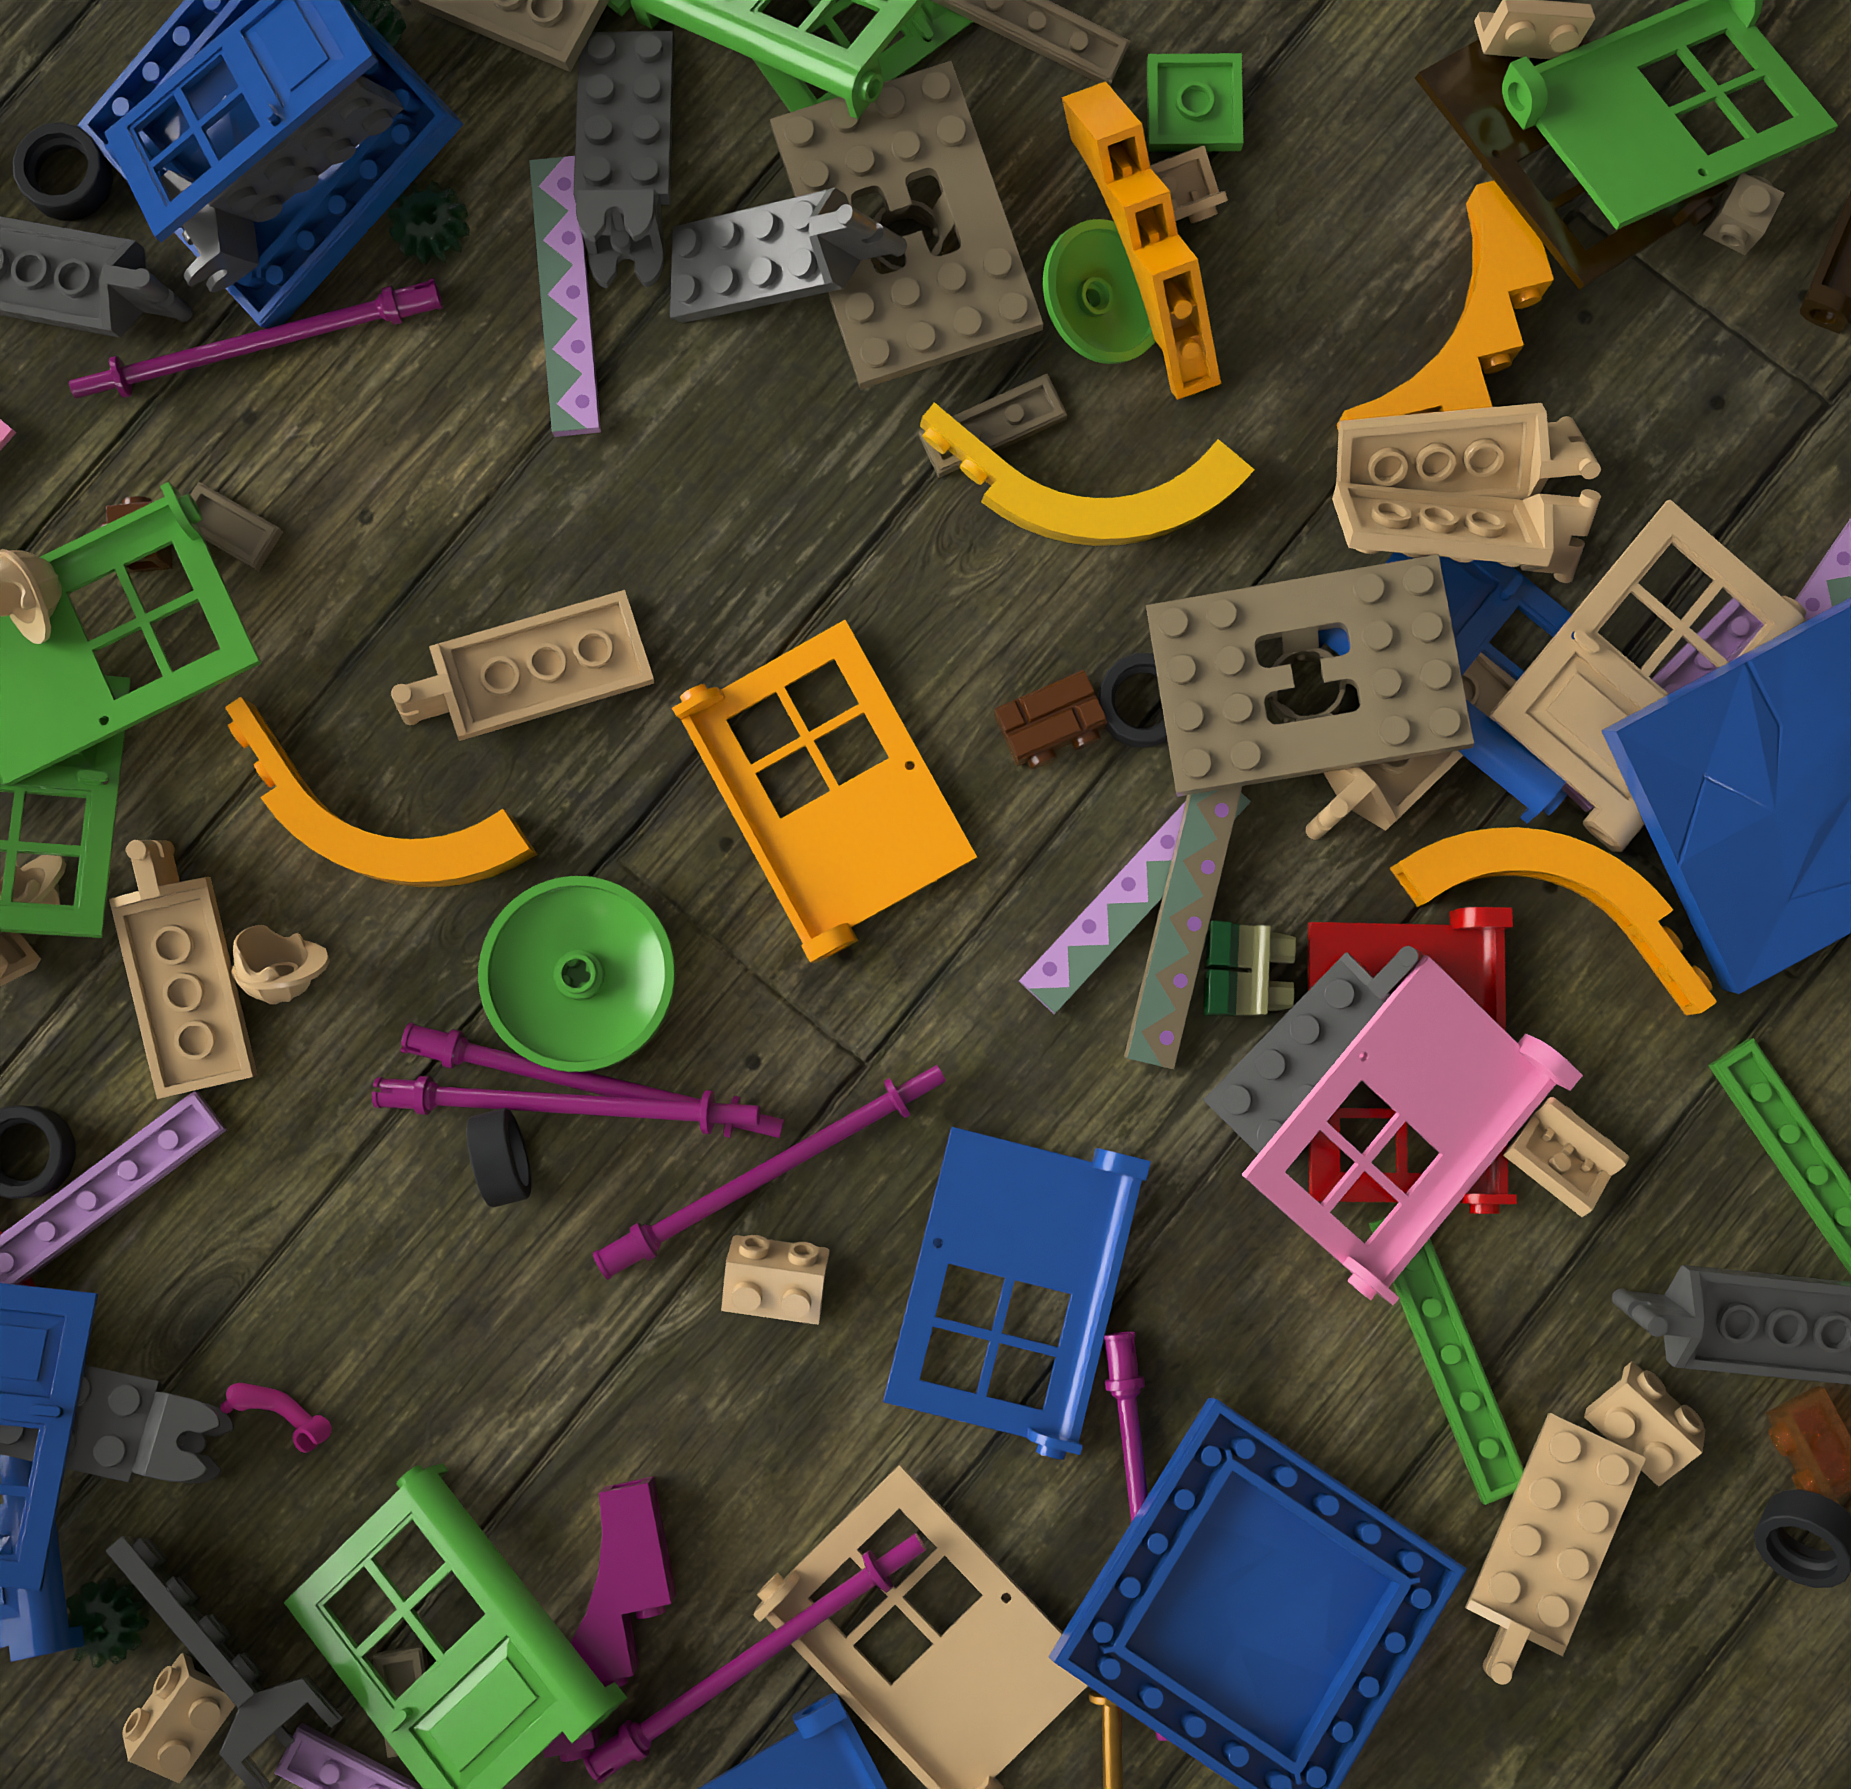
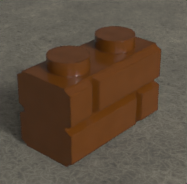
M1084 670L995 708L994 711L995 720L1016 766L1019 767L1028 763L1030 769H1036L1057 758L1055 750L1071 743L1075 750H1079L1101 739L1099 731L1105 729L1107 724L1105 714Z

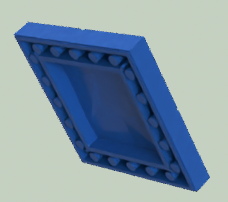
M184 0L77 125L93 138L100 152L125 179L126 177L121 167L105 149V145L109 143L105 136V131L259 0ZM342 0L378 60L361 76L394 92L404 109L392 118L393 122L388 129L380 134L367 137L355 147L356 151L351 158L343 163L333 164L318 176L319 181L315 186L305 192L296 193L283 203V208L278 215L267 221L254 222L259 265L225 289L260 327L266 329L285 324L366 234L367 230L375 224L464 125L349 0ZM223 60L190 88L186 95L197 116L201 119L239 86L225 60ZM244 99L210 127L206 133L218 156L222 159L258 129L260 125L246 99ZM176 100L138 133L153 160L191 127ZM196 139L159 170L158 173L161 177L171 170L197 180L211 166ZM181 226L174 233L198 258L201 255L194 244H187L182 236L185 229Z
M1850 597L1601 730L1722 990L1740 994L1851 933Z
M1208 1398L1048 1657L1055 1664L1239 1789H1339L1467 1568L1218 1399Z

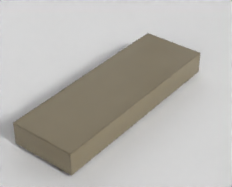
M1044 374L952 417L993 452H997L1067 420V413L1048 374ZM925 430L919 431V438L938 478L960 469L959 466L962 463L960 459L949 450L945 454L935 450L922 437Z

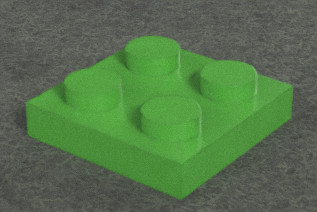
M1242 53L1148 54V152H1185L1204 145L1206 151L1242 150Z

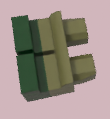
M1211 921L1206 934L1205 968L1211 969L1205 972L1203 1016L1262 1017L1267 1015L1268 1011L1274 1012L1291 1009L1294 1006V982L1269 981V963L1293 964L1296 953V937L1271 932V926H1249L1232 924V922ZM1212 969L1247 970L1248 973H1247V972H1230V970H1212Z

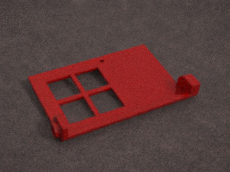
M1468 907L1449 911L1450 925L1309 922L1308 991L1346 952L1350 953L1376 976L1401 948L1411 946L1421 951L1423 955L1429 956L1506 1031L1505 929L1513 927L1512 908ZM1339 1106L1327 1122L1340 1133V1118L1391 1119L1396 1112L1393 1109L1340 1108ZM1406 1121L1396 1132V1173L1382 1172L1405 1194L1422 1175V1173H1408ZM1319 1130L1309 1142V1194L1316 1201L1322 1202L1347 1172H1340V1148ZM1508 1143L1460 1200L1459 1203L1469 1204V1213L1500 1214V1204H1517V1194H1508V1159L1503 1156L1508 1148ZM1363 1172L1339 1202L1398 1201L1371 1176Z

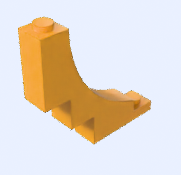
M1106 81L1062 97L1071 141L1086 162L1105 199L1129 258L1148 315L1154 340L1163 351L1171 392L1179 400L1221 384L1198 258L1178 235L1170 190L1150 167L1142 123Z

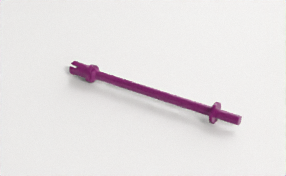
M434 278L396 290L391 285L382 288V293L373 301L125 366L119 356L110 357V370L69 380V387L75 399L116 388L123 398L132 396V384L381 318L387 322L391 321L393 325L401 324L404 317L435 309H443L442 299Z
M409 1022L401 1040V1053H410L442 1061V1066L450 1069L463 1062L607 1097L701 1102L699 1098L596 1073L566 1072L546 1068L527 1060L521 1055L469 1043L468 1039L464 1037L463 1031L452 1029L447 1033ZM734 1095L729 1104H741V1097ZM761 1114L759 1125L718 1124L724 1125L723 1134L728 1138H732L735 1128L780 1138L784 1119Z
M935 1065L898 1087L894 1086L889 1077L884 1080V1086L887 1090L886 1094L652 1226L647 1224L642 1226L639 1222L630 1227V1233L593 1252L598 1268L603 1276L609 1280L613 1275L643 1258L650 1261L658 1256L656 1251L660 1249L661 1243L882 1117L897 1109L904 1118L911 1116L905 1104L946 1082L938 1065Z
M419 1076L417 1080L377 1077L373 1087L380 1088L381 1092H372V1103L375 1108L414 1109L416 1114L429 1115L437 1106L483 1109L508 1108L509 1110L698 1121L702 1134H711L714 1123L759 1125L761 1109L758 1105L716 1103L715 1093L711 1090H705L701 1102L440 1087L432 1076Z
M1133 1331L1104 1335L1110 1378L1105 1380L1106 1391H1111V1395L1117 1399L1131 1522L1148 1496L1137 1406V1396L1141 1392L1140 1388L1145 1387L1144 1376H1139L1134 1339L1135 1332ZM1156 1732L1157 1740L1167 1741L1166 1738Z
M914 1533L880 1558H877L870 1550L862 1556L865 1568L644 1722L639 1723L627 1720L621 1724L616 1735L591 1751L590 1755L583 1758L590 1776L594 1780L597 1779V1782L601 1784L606 1781V1778L632 1760H643L649 1756L652 1740L876 1585L886 1593L893 1588V1584L889 1576L926 1551L918 1534Z

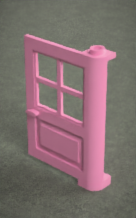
M1424 955L1242 1173V1176L1352 1273L1348 1282L1369 1300H1372L1378 1294L1394 1305L1399 1297L1389 1287L1554 1086L1557 1084L1571 1091L1583 1075L1559 1052L1535 1037L1525 1033L1517 1043L1429 956ZM1361 1080L1396 1112L1362 1154L1327 1122ZM1405 1121L1439 1152L1437 1157L1406 1194L1371 1163ZM1319 1130L1355 1162L1321 1204L1285 1173ZM1364 1171L1399 1202L1365 1244L1330 1213Z

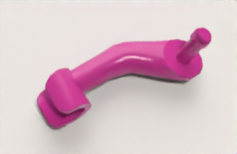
M235 1383L229 1386L226 1392L227 1400L220 1405L221 1411L227 1414L233 1408L238 1411L262 1409L278 1413L296 1428L292 1437L296 1448L303 1453L312 1451L331 1434V1424L325 1417L321 1415L312 1417L288 1394L276 1389L247 1383Z

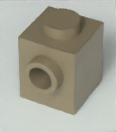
M1745 173L1740 174L1722 195L1717 205L1718 208L1713 213L1703 235L1746 255L1765 234L1785 193L1774 188L1763 177L1749 176Z

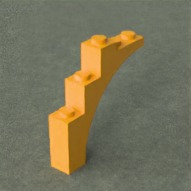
M1494 180L1476 185L1466 202L1472 234V275L1465 307L1452 336L1439 354L1412 379L1376 400L1345 410L1339 421L1492 407L1481 369H1483L1485 374H1491L1512 365L1511 361L1514 360L1524 346L1513 307L1514 309H1522L1538 303L1554 280L1543 242Z

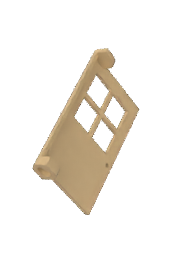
M1667 500L1489 714L1495 722L1595 806L1584 819L1583 825L1612 852H1622L1645 824L1601 730L1669 695L1649 676L1681 637L1717 668L1729 663L1689 628L1722 588L1764 624L1738 657L1807 621L1804 617L1806 610L1801 604L1788 596H1780L1671 500ZM1670 544L1675 546L1713 580L1681 620L1639 584V581ZM1630 592L1673 629L1641 669L1598 633ZM1573 632H1575V633H1574V638H1575V639H1572V637H1571V635H1572Z
M899 1464L785 1578L776 1573L758 1591L756 1595L762 1602L758 1605L753 1615L759 1622L766 1618L777 1629L814 1604L809 1597L849 1557L861 1569H864L865 1565L862 1557L864 1554L858 1548L900 1508L937 1548L897 1588L893 1586L890 1591L884 1592L887 1597L847 1637L828 1618L791 1645L928 1789H1004V1786L995 1777L1088 1685L1055 1664L1048 1657L1063 1632L921 1484ZM946 1556L982 1596L940 1635L904 1595ZM896 1605L933 1644L891 1684L854 1644Z

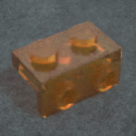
M1816 1386L1765 1412L1772 1425V1428L1768 1429V1434L1779 1453L1784 1457L1788 1455L1797 1473L1792 1475V1479L1797 1490L1801 1489L1818 1493L1838 1503L1836 1498L1851 1490V1437L1825 1388Z

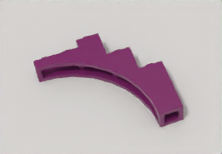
M654 1476L608 1485L599 1492L602 1540L598 1575L587 1612L571 1641V1645L604 1687L614 1682L618 1687L627 1684L628 1677L633 1676L639 1666L630 1613L635 1612L637 1619L663 1614L666 1612L665 1605L671 1604L677 1595ZM600 1724L574 1743H571L562 1732L544 1750V1757L549 1758L560 1755L562 1762H568L590 1755V1749L595 1748L602 1736Z

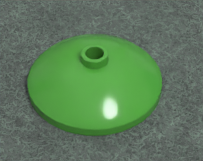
M1104 219L1087 220L1061 234L1047 255L1043 271L1045 304L1060 336L1076 352L1099 363L1119 364L1145 353L1155 343L1133 269L1115 222Z

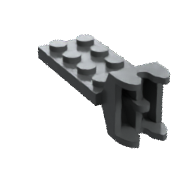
M673 31L592 32L579 55L573 195L576 203L577 221L584 235L589 254L590 269L595 281L604 288H608L616 278L618 264L623 259H631L635 262L636 276L644 287L652 286L659 279L663 270L665 238L661 205H670L675 51Z
M360 76L182 226L185 230L182 236L187 244H194L201 255L184 272V278L188 285L191 287L208 279L206 286L209 291L217 292L234 284L259 265L254 222L259 223L274 218L281 212L283 203L296 193L305 192L315 186L319 181L318 176L333 164H340L351 158L356 151L355 147L363 140L388 129L393 122L392 118L404 109L395 93ZM171 170L161 176L172 200L196 181V179Z
M85 1365L65 1469L129 1483L133 1482L135 1473L165 1481L194 1484L205 1483L218 1477L222 1469L211 1457L198 1454L206 1447L207 1442L204 1435L214 1437L233 1431L234 1424L227 1413H223L218 1407L194 1399L160 1392L162 1382ZM61 1407V1414L58 1417H60L63 1414V1409ZM0 1425V1454L33 1461L39 1429Z
M122 1536L106 1550L107 1554L237 1708H239L219 1754L249 1789H266L270 1785L266 1776L249 1755L272 1734L276 1736L284 1747L288 1748L295 1739L283 1724L307 1702L331 1728L343 1718L309 1675L264 1688L258 1681L264 1674L261 1668L245 1651L242 1654H235L225 1642L231 1637L228 1629L213 1613L209 1616L207 1614L205 1616L202 1615L193 1604L199 1599L198 1594L181 1575L177 1578L169 1576L161 1566L167 1561V1558L150 1538L144 1540L142 1537L138 1539L137 1537Z

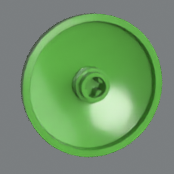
M560 877L542 882L524 891L513 899L495 919L484 940L478 966L479 992L482 1005L493 1028L501 1039L519 1055L540 1066L558 1071H597L621 1063L633 1056L660 1029L670 1010L675 993V954L668 933L661 920L634 893L611 881L596 877Z

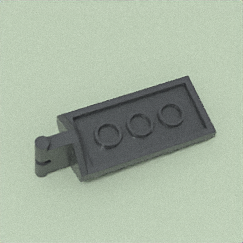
M836 188L674 226L672 236L670 318L680 323L844 289L861 260L888 254L896 257L901 256L907 249V242L898 234L876 223L875 220L850 206L846 194Z
M0 216V315L120 338L143 312L176 318L180 322H186L192 317L193 310L191 306L146 270L145 248L137 241Z
M1405 946L1374 976L1350 953L1346 952L1203 1100L1259 1154L1424 956L1423 953L1411 946Z
M1681 1265L1665 1295L1632 1292L1624 1288L1617 1289L1612 1295L1613 1304L1655 1337L1664 1335L1666 1360L1673 1367L1851 1385V1282Z

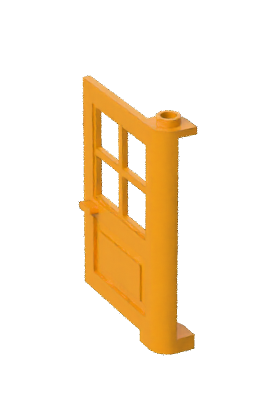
M846 620L841 621L721 690L718 687L708 689L705 684L697 685L684 692L680 696L682 702L672 707L676 717L681 719L782 904L803 943L801 946L811 963L824 960L859 941L852 929L854 926L978 858ZM835 660L859 704L809 732L785 687ZM777 693L801 737L751 764L727 720ZM865 713L889 758L839 786L815 741ZM806 746L830 791L780 818L757 773Z

